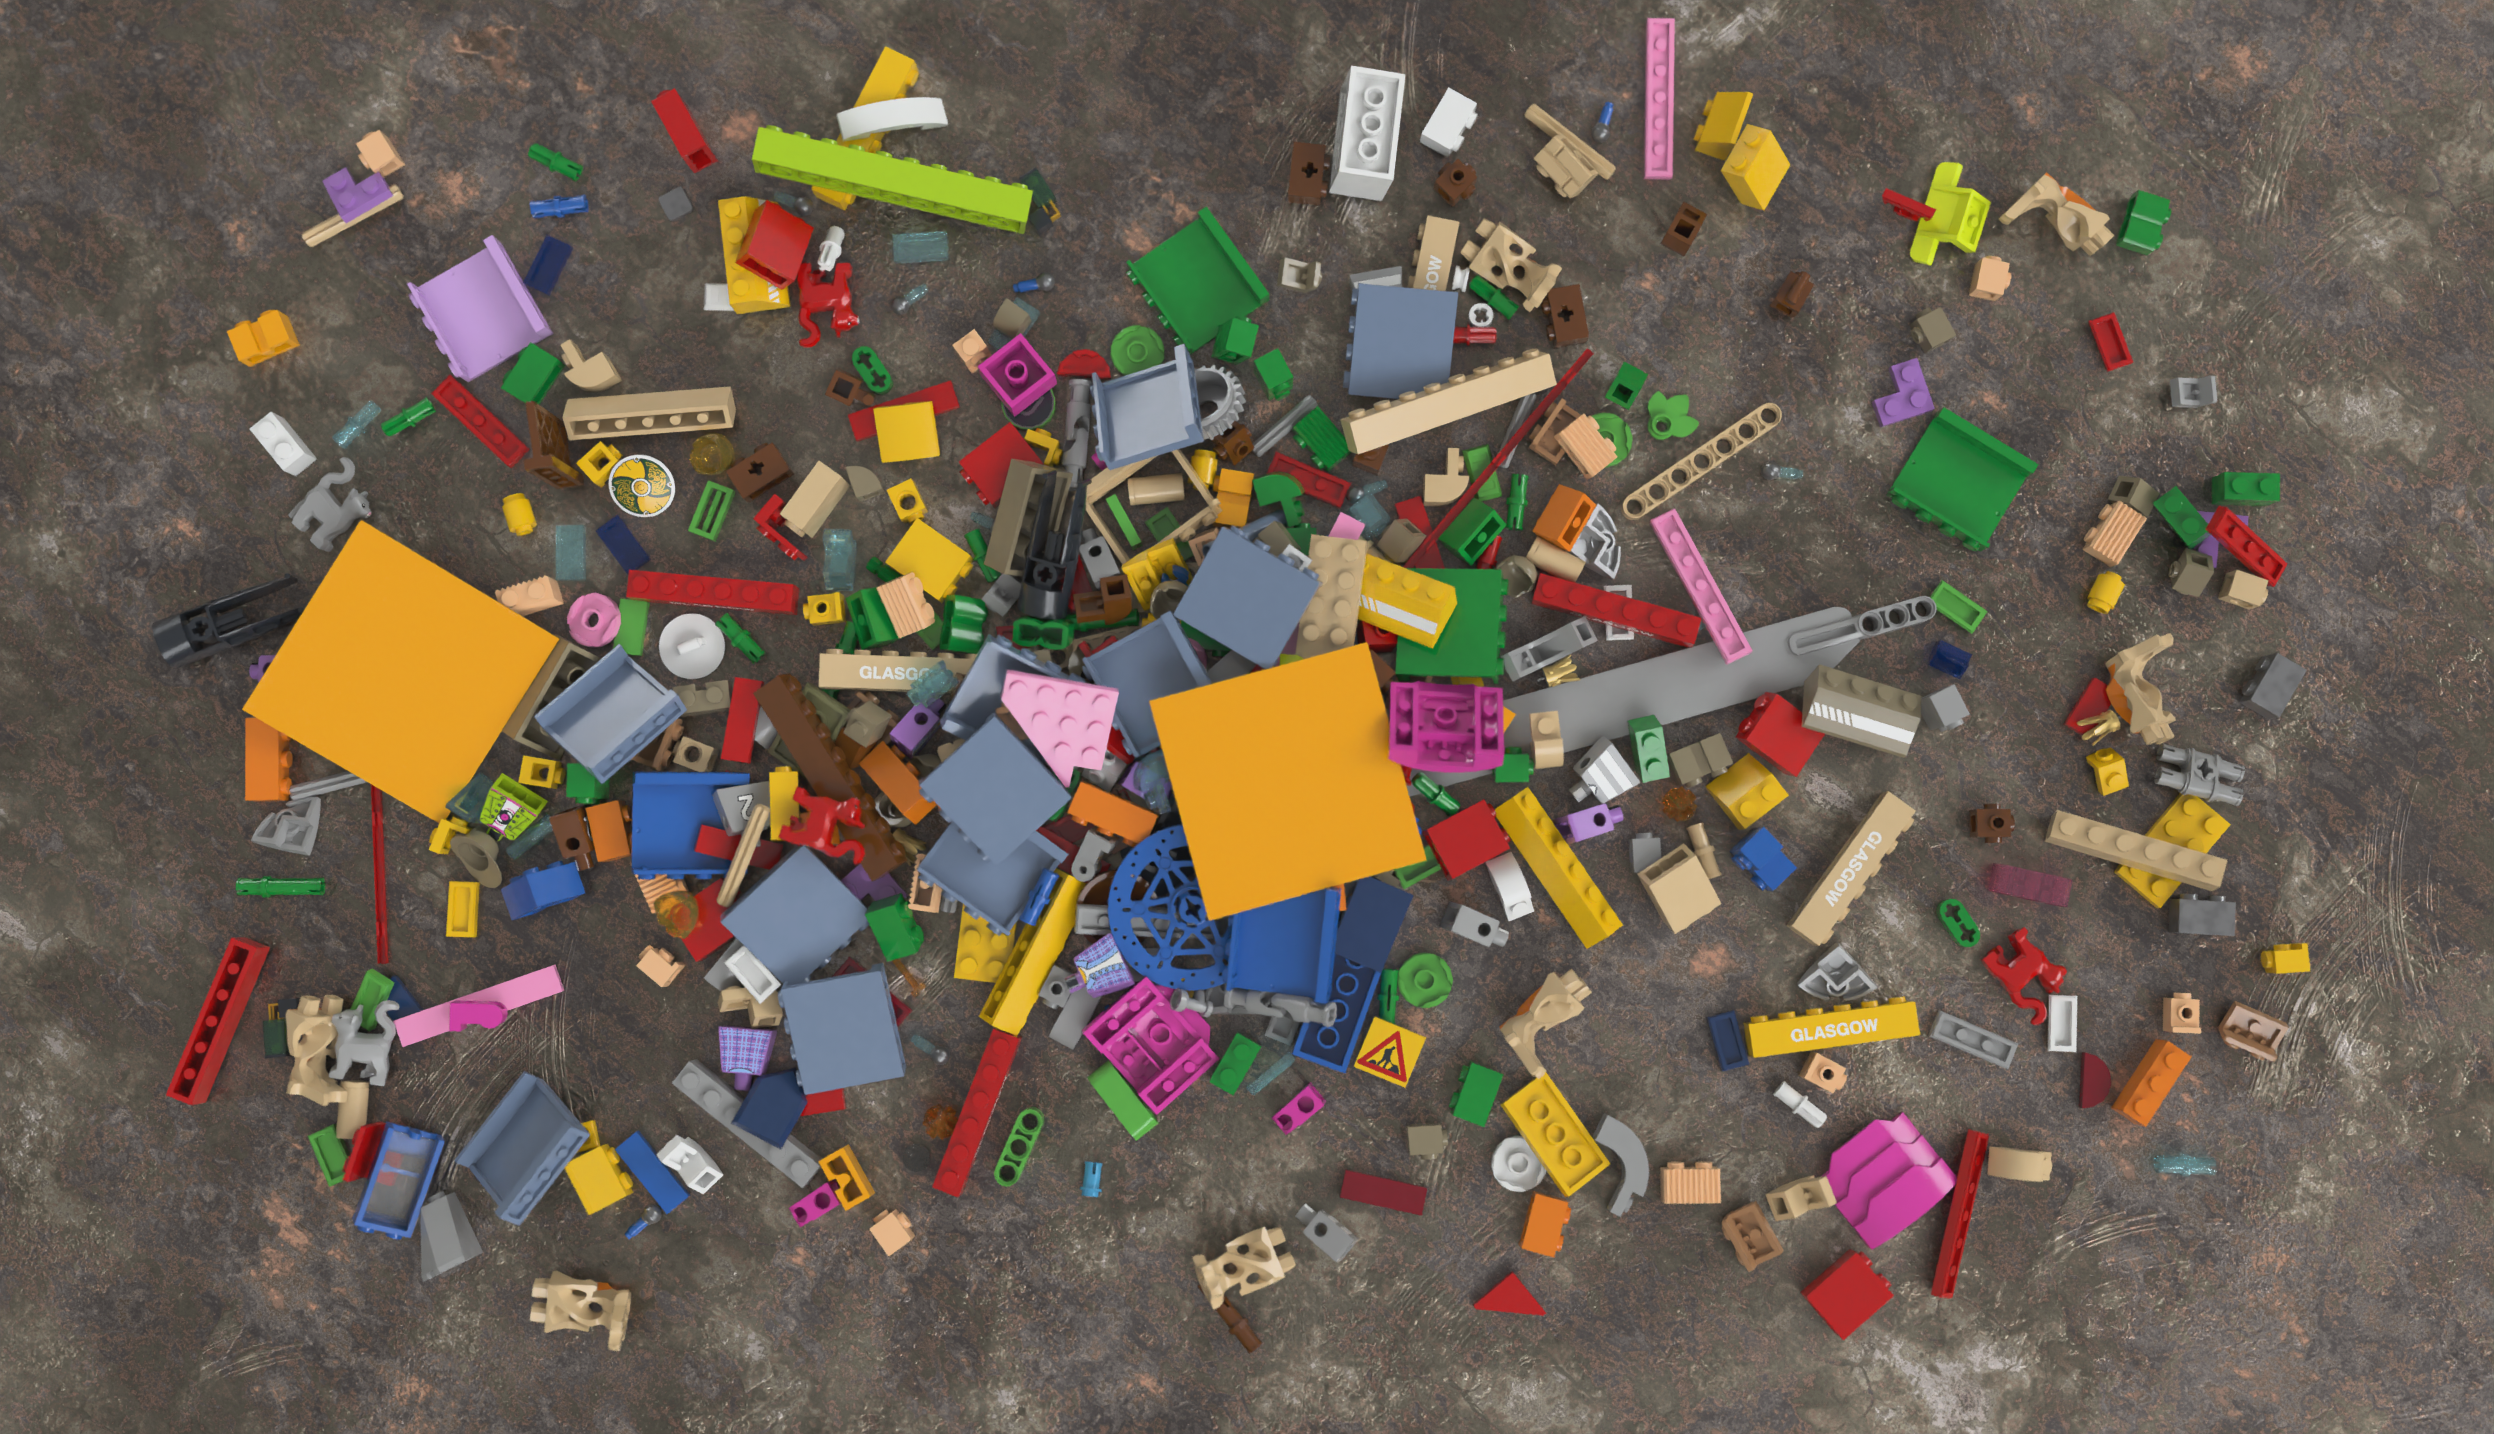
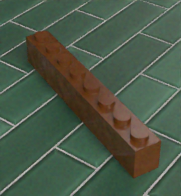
M791 673L778 675L754 692V696L818 797H828L838 802L846 801L851 797L860 800V809L862 811L860 822L865 827L847 826L837 820L836 826L845 840L855 839L861 842L865 855L860 864L871 881L883 878L908 861L903 845L895 840L890 832L891 828L888 821L880 816L875 808L876 803L874 799L861 786L859 775L854 770H851L846 762L845 753L840 747L835 745L829 728L816 715L814 704L806 699L802 693V686L798 679L792 676Z

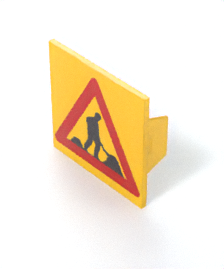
M1374 1016L1354 1067L1406 1087L1426 1037Z

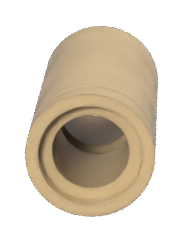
M1182 473L1128 478L1130 506L1185 500Z
M1538 536L1526 555V558L1534 566L1557 578L1576 582L1586 563L1582 559Z
M340 1081V1087L347 1090V1101L338 1103L336 1138L353 1139L356 1130L366 1125L369 1081Z

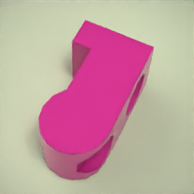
M456 1000L450 1003L449 1031H462L467 1028V1024H481L485 1028H495L507 1019V1008L504 1004L497 1001Z
M1309 1082L1271 1118L1283 1133L1287 1135L1322 1108L1326 1100L1313 1084Z
M835 1178L788 1208L799 1227L814 1221L841 1204L835 1193L840 1188Z

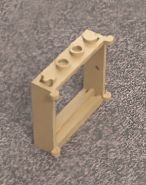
M1180 449L1174 450L1172 453L1209 506L1157 544L1171 538L1174 539L1176 544L1181 541L1186 542L1196 535L1195 531L1202 525L1208 526L1215 522L1218 514L1222 512L1219 506L1221 504L1217 498H1213ZM1155 457L1113 470H1109L1107 467L1091 479L1092 483L1087 485L1086 511L1122 564L1126 563L1130 558L1093 503ZM1121 567V568L1119 569V571H1120L1121 574L1123 575L1124 572H1123L1122 567Z

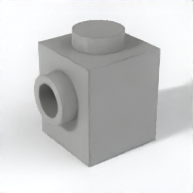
M1054 965L1039 993V996L1044 998L1042 1003L1056 1010L1058 1006L1064 1008L1071 995L1064 978L1074 973Z

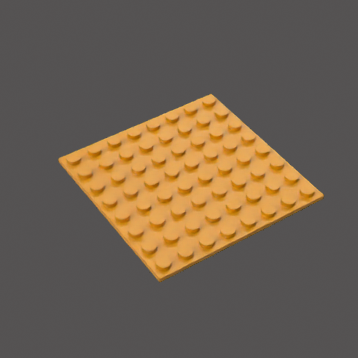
M360 520L242 710L440 823L441 819H447L556 646L559 638L365 521Z
M1367 642L1149 701L1209 921L1426 861L1401 765L1388 759L1389 721Z

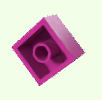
M1021 333L977 366L980 376L1014 417L1057 384L1055 374Z

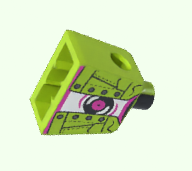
M502 773L489 790L480 820L489 827L486 834L490 835L495 841H500L503 836L510 840H515L536 819L548 801Z

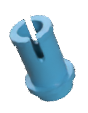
M1085 1161L1083 1186H1080V1190H1082L1081 1195L1098 1197V1193L1102 1191L1099 1185L1103 1163Z

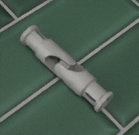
M1084 379L1069 380L1071 394L1066 410L1065 443L1062 459L1064 471L1073 473L1069 491H1076L1078 483L1082 482L1083 469L1086 468L1087 441L1091 414L1089 393L1090 386L1093 383ZM1075 422L1078 423L1079 429L1074 428Z
M1233 988L1231 991L1225 992L1224 1003L1226 1008L1229 1009L1234 1007L1244 1008L1250 1013L1277 1018L1283 1017L1303 1023L1319 1022L1323 1023L1325 1027L1333 1026L1336 1019L1337 1007L1334 1002L1327 1004L1314 1002L1313 998L1242 988Z

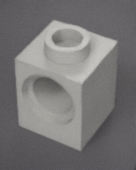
M1636 833V839L1628 840L1630 873L1641 872L1661 859L1660 838H1652V833Z

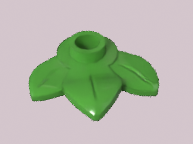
M1657 391L1651 397L1648 403V412L1651 418L1648 421L1647 428L1653 438L1665 440L1671 435L1683 438L1694 432L1699 425V421L1686 416L1689 408L1688 395H1677L1667 400L1661 392ZM1658 422H1662L1665 425L1664 431L1657 429L1656 424Z

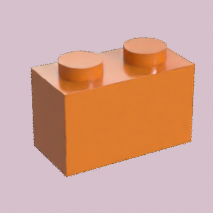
M1559 484L1554 494L1550 497L1549 503L1541 517L1537 520L1533 532L1545 541L1570 552L1595 509L1596 504L1585 493Z
M616 800L587 807L586 812L597 861L609 862L631 856L632 829L630 821H632V811L630 806L626 805L625 801Z
M1537 1191L1532 1192L1519 1241L1521 1249L1553 1258L1556 1251H1561L1564 1235H1561L1563 1224H1568L1571 1214V1208L1568 1207V1202L1565 1199Z

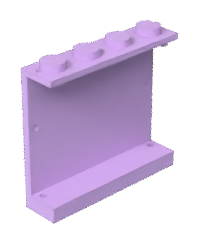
M493 235L483 240L487 247L486 249L423 285L417 287L411 282L407 283L412 292L409 294V298L416 308H421L425 315L422 317L425 326L429 331L435 332L438 338L435 340L437 347L442 354H447L451 361L448 363L450 370L456 377L460 376L467 382L517 355L524 347H528L530 342L536 344L553 334L502 243Z

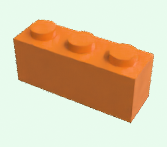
M245 718V801H289V789L293 785L292 780L289 778V767H291L293 762L292 753L289 751V740L291 738L258 718Z
M882 741L858 764L900 812L916 825L937 804L934 800L929 803L920 794L919 790L921 787L919 786L920 779L918 776L921 772L910 761L907 764L903 761L906 755L895 744L890 747Z
M1083 780L1080 782L1067 812L1073 815L1071 820L1087 826L1088 822L1098 826V832L1110 837L1114 833L1124 837L1122 842L1132 847H1135L1150 835L1159 815L1154 811Z
M2155 1039L2111 1109L2133 1124L2146 1127L2191 1059V1056L2167 1040Z

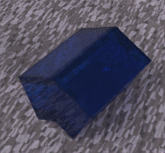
M1939 640L1936 641L1929 656V665L1961 679L1969 666L1972 654Z

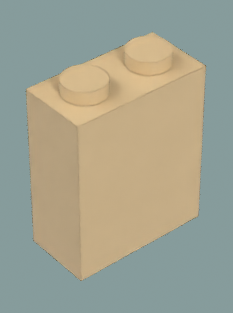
M818 461L781 511L780 515L786 519L783 524L800 537L807 534L813 538L850 485L842 476L821 461Z
M1685 844L1677 847L1637 874L1662 921L1674 934L1686 929L1691 923L1710 913L1721 904L1697 856Z

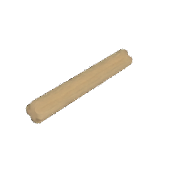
M1532 104L1527 109L1525 117L1551 138L1563 134L1597 170L1601 177L1604 179L1611 177L1616 169L1612 163L1536 104Z
M395 184L389 186L393 194L391 198L347 224L337 214L302 233L305 243L313 247L403 198L401 190Z
M757 804L753 808L717 898V903L724 907H730L734 902L770 813V809L767 806Z

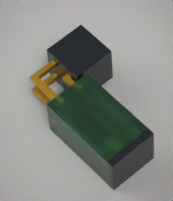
M1035 167L1019 177L1021 184L1028 186V190L1033 191L1031 200L1038 210L1029 215L1028 218L1038 235H1041L1052 228L1053 221L1060 218L1061 215L1054 205L1057 202L1055 195ZM1050 206H1052L1056 212V214L1052 217L1048 216L1049 213L1047 208H1049Z
M301 998L278 1000V1003L268 1004L269 1020L263 1021L265 1058L292 1056L289 1052L287 1023L284 1017H286L288 1009H298ZM277 1005L279 1008V1012H277L278 1019L275 1018V1006Z

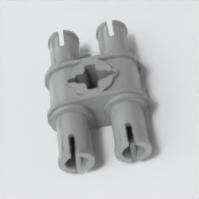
M2164 743L2160 744L2156 759L2179 765L2181 772L2159 767L2155 774V778H2158L2154 780L2155 784L2178 789V792L2182 795L2190 794L2201 797L2207 802L2218 800L2235 806L2240 805L2243 799V789L2221 784L2218 777L2240 782L2245 773L2243 771L2245 769L2244 765L2222 760L2217 754L2209 755L2195 751L2191 747L2180 749Z

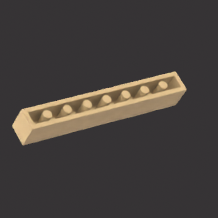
M1530 349L1524 351L1522 357L1501 359L1496 366L1490 368L1488 365L1473 369V374L1467 376L1464 374L1454 375L1448 378L1449 382L1441 385L1440 383L1428 384L1423 387L1424 391L1402 393L1399 395L1398 400L1392 402L1390 400L1379 401L1373 404L1374 408L1366 411L1364 409L1353 410L1348 413L1349 417L1340 419L1348 450L1361 454L1555 386L1557 384L1550 354L1540 352L1538 349Z

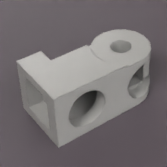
M1097 826L1087 832L1072 864V874L1074 878L1081 882L1091 880L1101 871V859L1104 853H1110L1119 842V838L1114 835L1110 837L1098 832Z

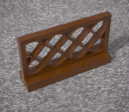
M535 401L525 402L533 458L523 459L525 470L556 489L584 485L583 474L572 468L568 436L564 422Z

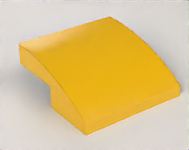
M932 401L883 406L873 409L882 463L940 455Z
M1173 538L1139 553L1122 565V570L1125 575L1127 574L1128 581L1144 611L1150 609L1153 590L1162 583V573L1167 574L1172 580L1178 579L1172 573L1173 565L1183 567L1189 572L1188 580L1186 581L1188 585L1193 580Z

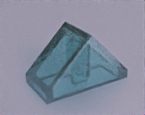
M479 773L446 804L445 808L468 822L482 823L480 816L489 790L495 782Z

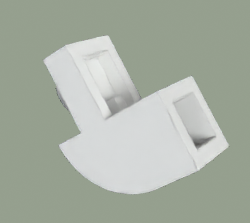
M1512 852L1486 861L1491 881L1499 894L1508 921L1534 912L1529 888Z
M676 1135L656 1154L662 1163L679 1172L687 1186L702 1194L723 1176L715 1161L690 1137L683 1139Z

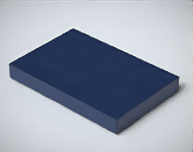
M1370 876L1359 879L1337 930L1335 954L1381 973L1414 895Z

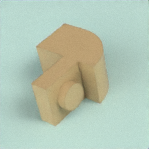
M570 339L561 344L565 352L561 356L568 368L571 369L564 374L580 389L587 392H602L622 381L610 358L603 352L586 361L578 346Z
M1459 448L1447 449L1445 475L1425 474L1423 479L1424 506H1447L1456 502L1464 493L1469 476L1458 475V473H1463L1464 456H1459Z
M1558 711L1529 714L1532 738L1530 749L1531 758L1534 761V769L1563 766V740L1560 734Z
M740 986L728 987L722 990L719 996L718 1006L720 1012L748 1009L751 1029L780 1024L783 1012L779 1005L777 990L761 1004L745 986L744 988Z
M2008 1147L1989 1148L1987 1175L2036 1182L2050 1179L2052 1170L2051 1152Z
M1814 1175L1803 1177L1765 1194L1776 1221L1794 1219L1809 1210L1826 1208L1837 1203L1826 1176L1817 1178Z

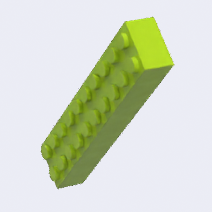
M767 125L766 128H758L752 156L756 173L1020 234L1025 232L1033 191L1028 190V186L1024 184L1012 183V186L1002 184L998 178L986 176L985 179L974 177L973 173L965 170H958V173L947 171V167L939 164L925 166L921 165L920 161L909 157H904L903 160L892 158V154L884 151H876V154L865 152V148L851 144L849 147L838 145L837 141L828 138H822L821 141L810 139V135L802 132L788 134L784 133L783 129L772 125Z

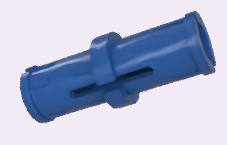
M585 194L573 197H562L559 195L554 196V199L530 201V210L534 219L546 216L561 218L565 217V214L588 212L589 205Z
M1046 868L1042 869L1034 890H1030L1028 893L1030 898L1019 917L1020 920L1032 926L1036 925L1044 905L1049 904V895L1059 878L1057 873Z

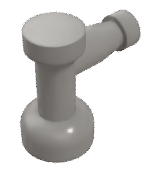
M1177 988L1171 996L1170 1008L1177 1012L1187 1008L1200 1012L1201 1016L1209 1017L1213 1011V1002L1205 1000L1204 990H1194L1193 999L1189 998L1187 991Z

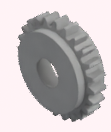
M1203 365L1199 369L1194 368L1199 406L1206 402H1213L1217 404L1218 409L1208 417L1201 419L1203 439L1210 438V440H1213L1215 436L1223 435L1227 428L1231 429V424L1239 420L1238 413L1244 411L1241 404L1246 403L1243 396L1245 391L1237 376L1235 377L1232 371L1227 372L1225 367H1221L1218 370L1216 365H1212L1211 368H1206Z

